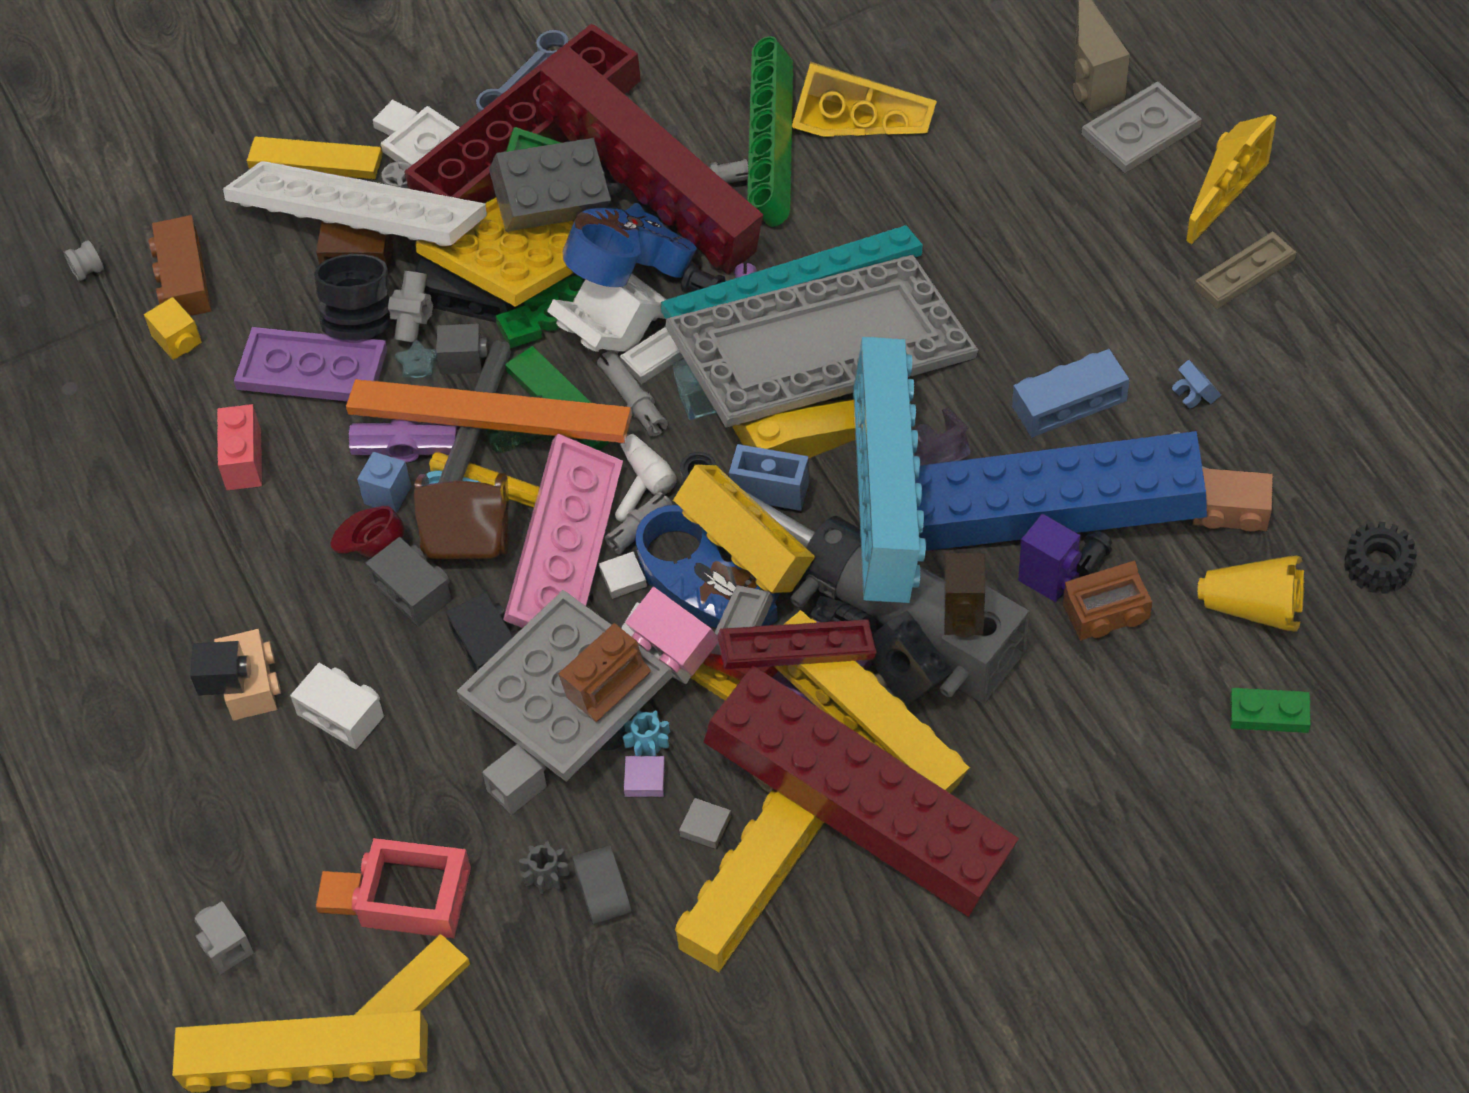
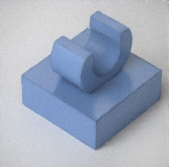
M1190 360L1178 369L1186 379L1177 381L1172 389L1179 396L1184 391L1191 390L1189 396L1183 400V403L1189 408L1195 407L1200 402L1201 396L1210 404L1221 396L1220 392L1204 373Z

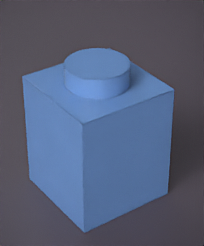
M372 452L357 478L364 504L372 507L389 506L396 513L412 487L405 461Z

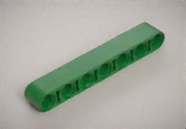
M773 36L762 38L755 44L752 50L747 201L763 214L762 221L769 227L778 226L787 219L790 214L793 60Z

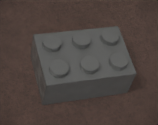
M594 138L496 153L489 168L506 232L574 221L581 212L594 208H607L611 201Z

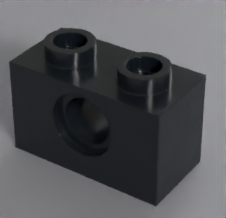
M908 610L887 622L872 635L876 655L870 661L906 707L926 695L953 673L944 656L935 648L923 632L920 624L914 620Z

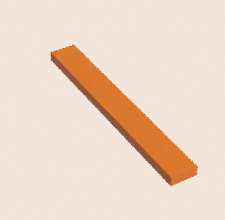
M355 379L346 404L349 415L551 436L560 434L570 438L625 443L632 417L631 407L359 379Z

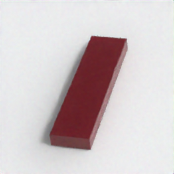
M868 620L720 628L717 635L724 669L873 660L876 655Z

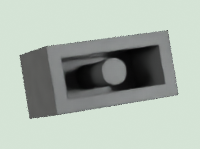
M400 537L366 562L371 583L417 626L421 625L452 600L448 587L450 580L447 574L439 566L433 568L416 545L409 546Z

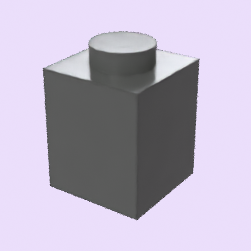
M479 324L438 325L436 355L440 373L482 372L483 358H487L489 354L488 338L481 336Z

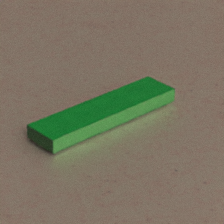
M533 346L505 364L506 372L532 397L591 403ZM575 438L579 443L596 450H600L610 443L609 441Z

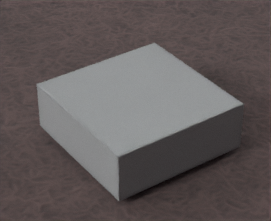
M694 798L679 829L680 837L716 849L731 818V810Z

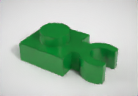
M571 276L565 281H559L524 301L525 306L528 305L531 310H538L541 304L552 302L553 299L573 302L579 290H573L582 287L583 278Z
M552 302L541 304L538 310L533 312L526 305L496 315V324L505 341L509 343L510 348L541 339L542 329L554 331L560 328L556 324L558 319L547 317L551 315L547 310Z

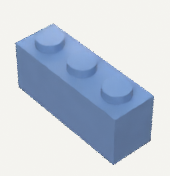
M1107 349L1097 354H1089L1083 359L1068 365L1057 366L1051 371L1034 378H1025L1018 384L1013 385L1012 407L1032 438L1127 401L1129 378L1110 349Z

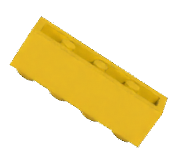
M695 465L673 499L683 509L682 514L691 522L699 524L707 532L706 536L711 542L727 550L732 555L731 560L733 563L744 570H748L756 578V584L764 591H769L772 594L792 592L815 558L807 548L716 465Z

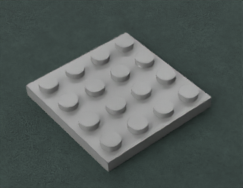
M562 590L456 692L460 700L564 781H567L673 677L669 666L638 645L642 659L651 672L604 716L595 722L566 697L558 673L606 631L611 624L569 593ZM623 666V667L615 674V676H616L625 666Z

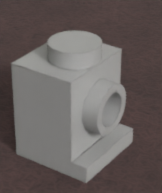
M223 901L213 907L204 908L194 918L201 931L195 937L203 951L210 957L219 975L254 954L245 933Z

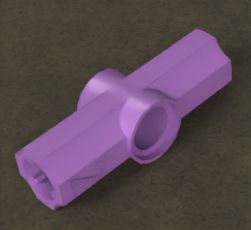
M392 419L391 423H352L349 428V449L351 455H371L372 452L403 460L406 463L416 460L419 455H433L435 452L449 455L459 431V426Z

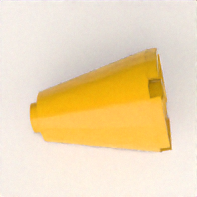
M1287 556L1208 570L1205 578H1199L1198 599L1204 600L1205 607L1278 629L1297 632L1300 622L1293 620L1294 613L1302 612L1304 570L1296 569V565L1303 562L1300 556Z

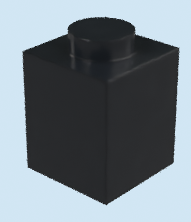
M239 641L193 643L190 678L198 696L244 693L245 678H250L251 662L249 655L243 654Z

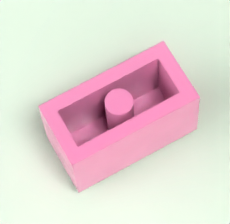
M655 587L649 591L625 622L634 632L631 637L637 641L638 645L648 652L654 647L662 653L659 660L676 673L682 668L692 676L718 644V637L710 627Z

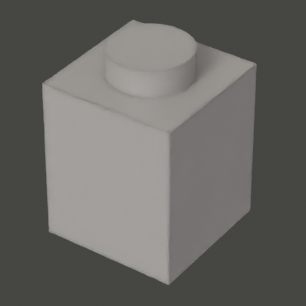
M518 744L482 771L487 791L511 815L547 787L544 776L545 765L530 753H527Z

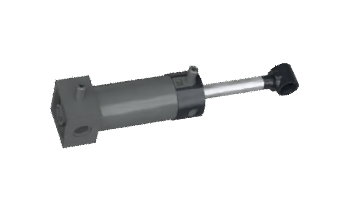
M694 452L685 456L680 463L681 486L695 465H716L714 459L709 454L703 452ZM748 494L815 556L800 579L803 581V584L791 596L792 604L796 607H803L818 590L831 599L847 602L874 616L877 623L881 626L908 610L953 670V673L944 679L945 682L940 687L941 693L946 697H952L959 689L985 704L1026 652L1029 610L985 585L983 635H973L970 637L944 635V579L920 566L919 587L912 588L909 603L863 600L861 537L858 527L838 516H833L827 519L816 532H813Z

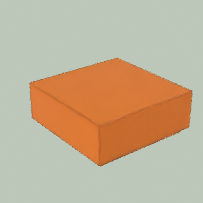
M323 871L316 903L318 913L357 915L356 911L352 910V896L355 888L361 887L362 874Z

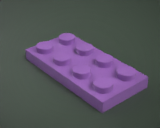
M252 327L234 379L236 390L348 401L355 379L378 381L387 353L386 341L374 339L341 340L326 334Z

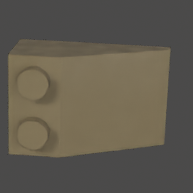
M1078 0L1075 32V83L1073 84V92L1077 101L1083 102L1089 113L1125 101L1130 54L1092 0Z

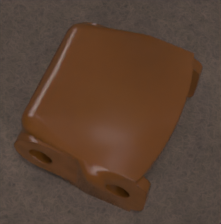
M499 473L497 475L495 486L470 481H449L429 484L427 474H420L417 477L414 489L415 514L419 528L420 549L424 555L430 559L496 558L499 554H507L509 546V494L506 473Z

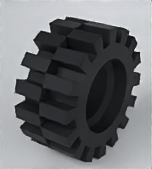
M1379 521L1377 528L1374 527L1373 522L1366 523L1365 530L1360 526L1356 529L1355 535H1351L1344 559L1345 571H1349L1348 577L1351 581L1358 578L1356 586L1362 589L1367 584L1370 586L1368 592L1375 593L1376 587L1381 588V594H1386L1389 592L1390 586L1395 592L1400 589L1401 584L1405 586L1409 581L1415 564L1417 549H1414L1415 542L1413 539L1407 540L1409 533L1405 530L1400 534L1397 533L1398 526L1392 524L1391 528L1387 529L1385 528L1386 522ZM1374 550L1383 551L1391 555L1395 562L1388 565L1377 564L1368 559L1366 553Z

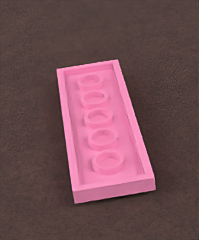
M557 434L555 436L543 473L504 615V621L523 628L562 590L586 606L623 460L563 435Z

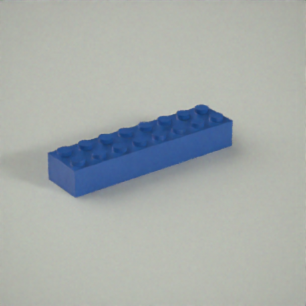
M1197 431L920 465L919 477L915 479V483H921L922 485L920 506H917V510H923L924 513L923 531L919 533V538H925L926 551L1020 540L1042 514L1075 533L1207 517L1206 489Z

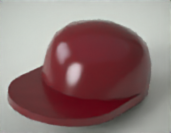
M379 506L359 511L347 518L338 527L331 539V548L336 553L341 554L358 551L363 556L371 559L398 537L403 539L405 533L403 521L389 506Z

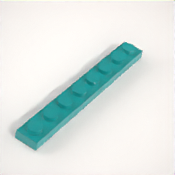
M905 225L661 301V313L667 319L910 255L918 257L922 255L923 244Z

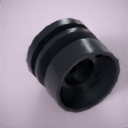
M347 254L325 260L317 266L314 277L316 293L320 300L318 304L321 329L325 334L341 340H361L382 334L390 327L392 319H390V312L388 310L389 296L387 294L389 291L388 269L384 261L366 254Z

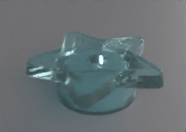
M416 340L408 351L395 354V359L404 365L403 377L421 378L433 374L432 362L437 358L436 349H425L420 341Z

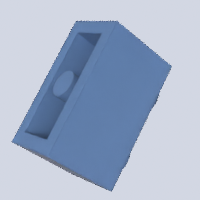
M737 444L729 470V478L746 493L767 505L801 511L809 485L808 456Z

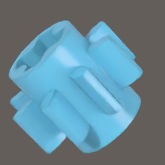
M638 710L637 715L632 721H627L624 724L625 732L627 733L623 736L625 748L634 746L635 756H656L662 747L669 748L667 736L670 733L669 722L662 721L659 723L658 711L655 710L649 713Z

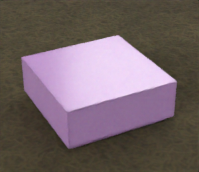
M626 756L625 797H664V756Z

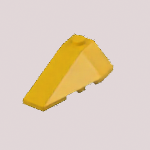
M810 62L792 128L822 137L927 133L937 101Z
M1270 114L1239 122L1230 132H1224L1219 138L1216 145V153L1189 218L1187 242L1193 244L1269 164L1277 117Z
M854 399L813 403L732 427L743 445L808 456L809 459L856 440Z

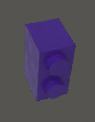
M1042 514L1021 539L1018 581L1056 602L1064 593L1065 582L1079 578L1077 564L1082 555L1079 552L1080 535Z

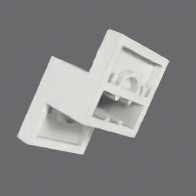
M631 274L628 283L623 287H606L585 279L573 302L553 299L547 312L558 319L556 324L560 328L579 335L582 338L580 342L585 347L599 352L600 349L612 350L618 354L619 351L627 352L638 345L652 320L656 321L657 318L666 319L661 313V301L667 299Z

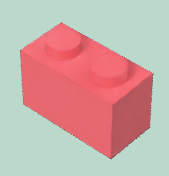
M253 404L217 408L218 468L226 490L262 486L261 428Z

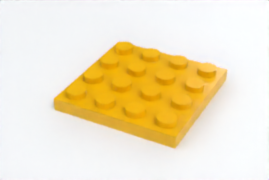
M497 197L485 203L487 216L451 246H439L435 242L425 240L416 241V253L515 307L574 273L563 260V248L574 221L506 232Z

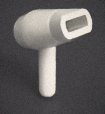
M634 434L628 435L625 443H620L637 477L615 513V517L619 522H624L628 518L627 514L635 509L646 488L654 495L657 492H662L663 495H666L677 483V477L670 465Z

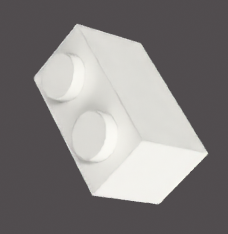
M318 663L290 695L298 716L354 749L361 745L384 717L379 701L380 697L372 688L367 685L360 687L350 681L349 677L340 669L334 667L331 670L321 663Z

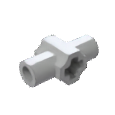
M404 271L402 290H394L393 295L389 298L388 310L390 312V319L397 320L395 340L417 343L419 324H427L428 319L432 315L433 304L431 302V295L424 294L427 274Z

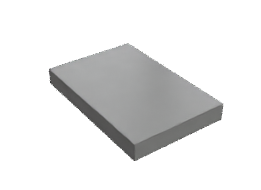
M1157 81L1082 126V135L1126 173L1200 128L1202 119Z

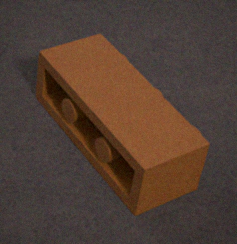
M192 215L152 223L154 237L148 238L152 257H157L158 262L152 263L156 282H161L162 287L156 288L159 304L173 297L190 316L212 312L200 240Z

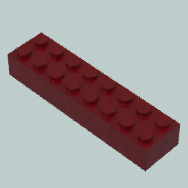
M591 23L405 170L408 189L480 203H487L496 198L489 168L496 153L506 152L514 127L561 143L569 140L563 130L553 121L546 120L539 110L540 70L570 47L623 94H626L641 81L638 53Z
M569 47L540 70L539 110L542 116L559 126L570 141L594 138L600 163L610 171L612 177L617 182L624 183L632 190L641 203L648 204L656 211L665 224L672 225L682 234V237L694 243L706 255L708 261L714 267H720L729 275L735 270L737 265L744 263L757 252L763 214Z
M755 666L749 669L709 721L703 743L968 917L1009 858L1019 840L1018 837Z

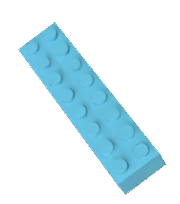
M862 337L853 387L863 600L909 603L912 588H918L920 583V565H917V562H923L925 559L926 541L925 538H919V533L923 531L924 513L923 510H917V506H920L922 485L921 483H915V479L919 477L920 458L919 456H913V453L917 451L918 431L911 430V427L915 425L916 405L910 404L914 395V379H908L912 372V355L906 354L905 339Z

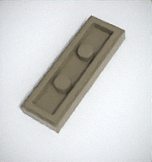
M1271 232L1195 280L1194 289L1218 309L1294 261L1296 251L1277 234Z

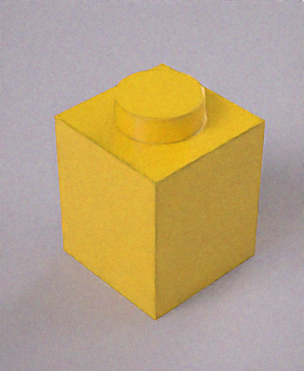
M173 297L144 314L151 336L172 360L191 351L202 343L195 321Z

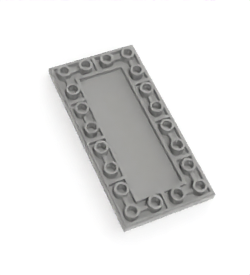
M914 255L667 318L665 326L726 428L853 393L862 337L905 339L906 354L912 355L911 376L975 359L978 353L977 347Z

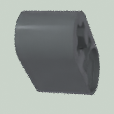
M610 845L572 856L575 872L592 924L631 913L626 890Z

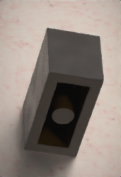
M945 553L944 635H956L958 637L983 635L985 553Z

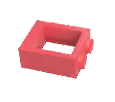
M373 838L370 853L365 852L362 858L361 874L363 880L361 887H356L352 896V910L356 911L361 927L430 936L442 934L446 938H454L471 870L466 849ZM384 862L445 870L435 910L374 902Z

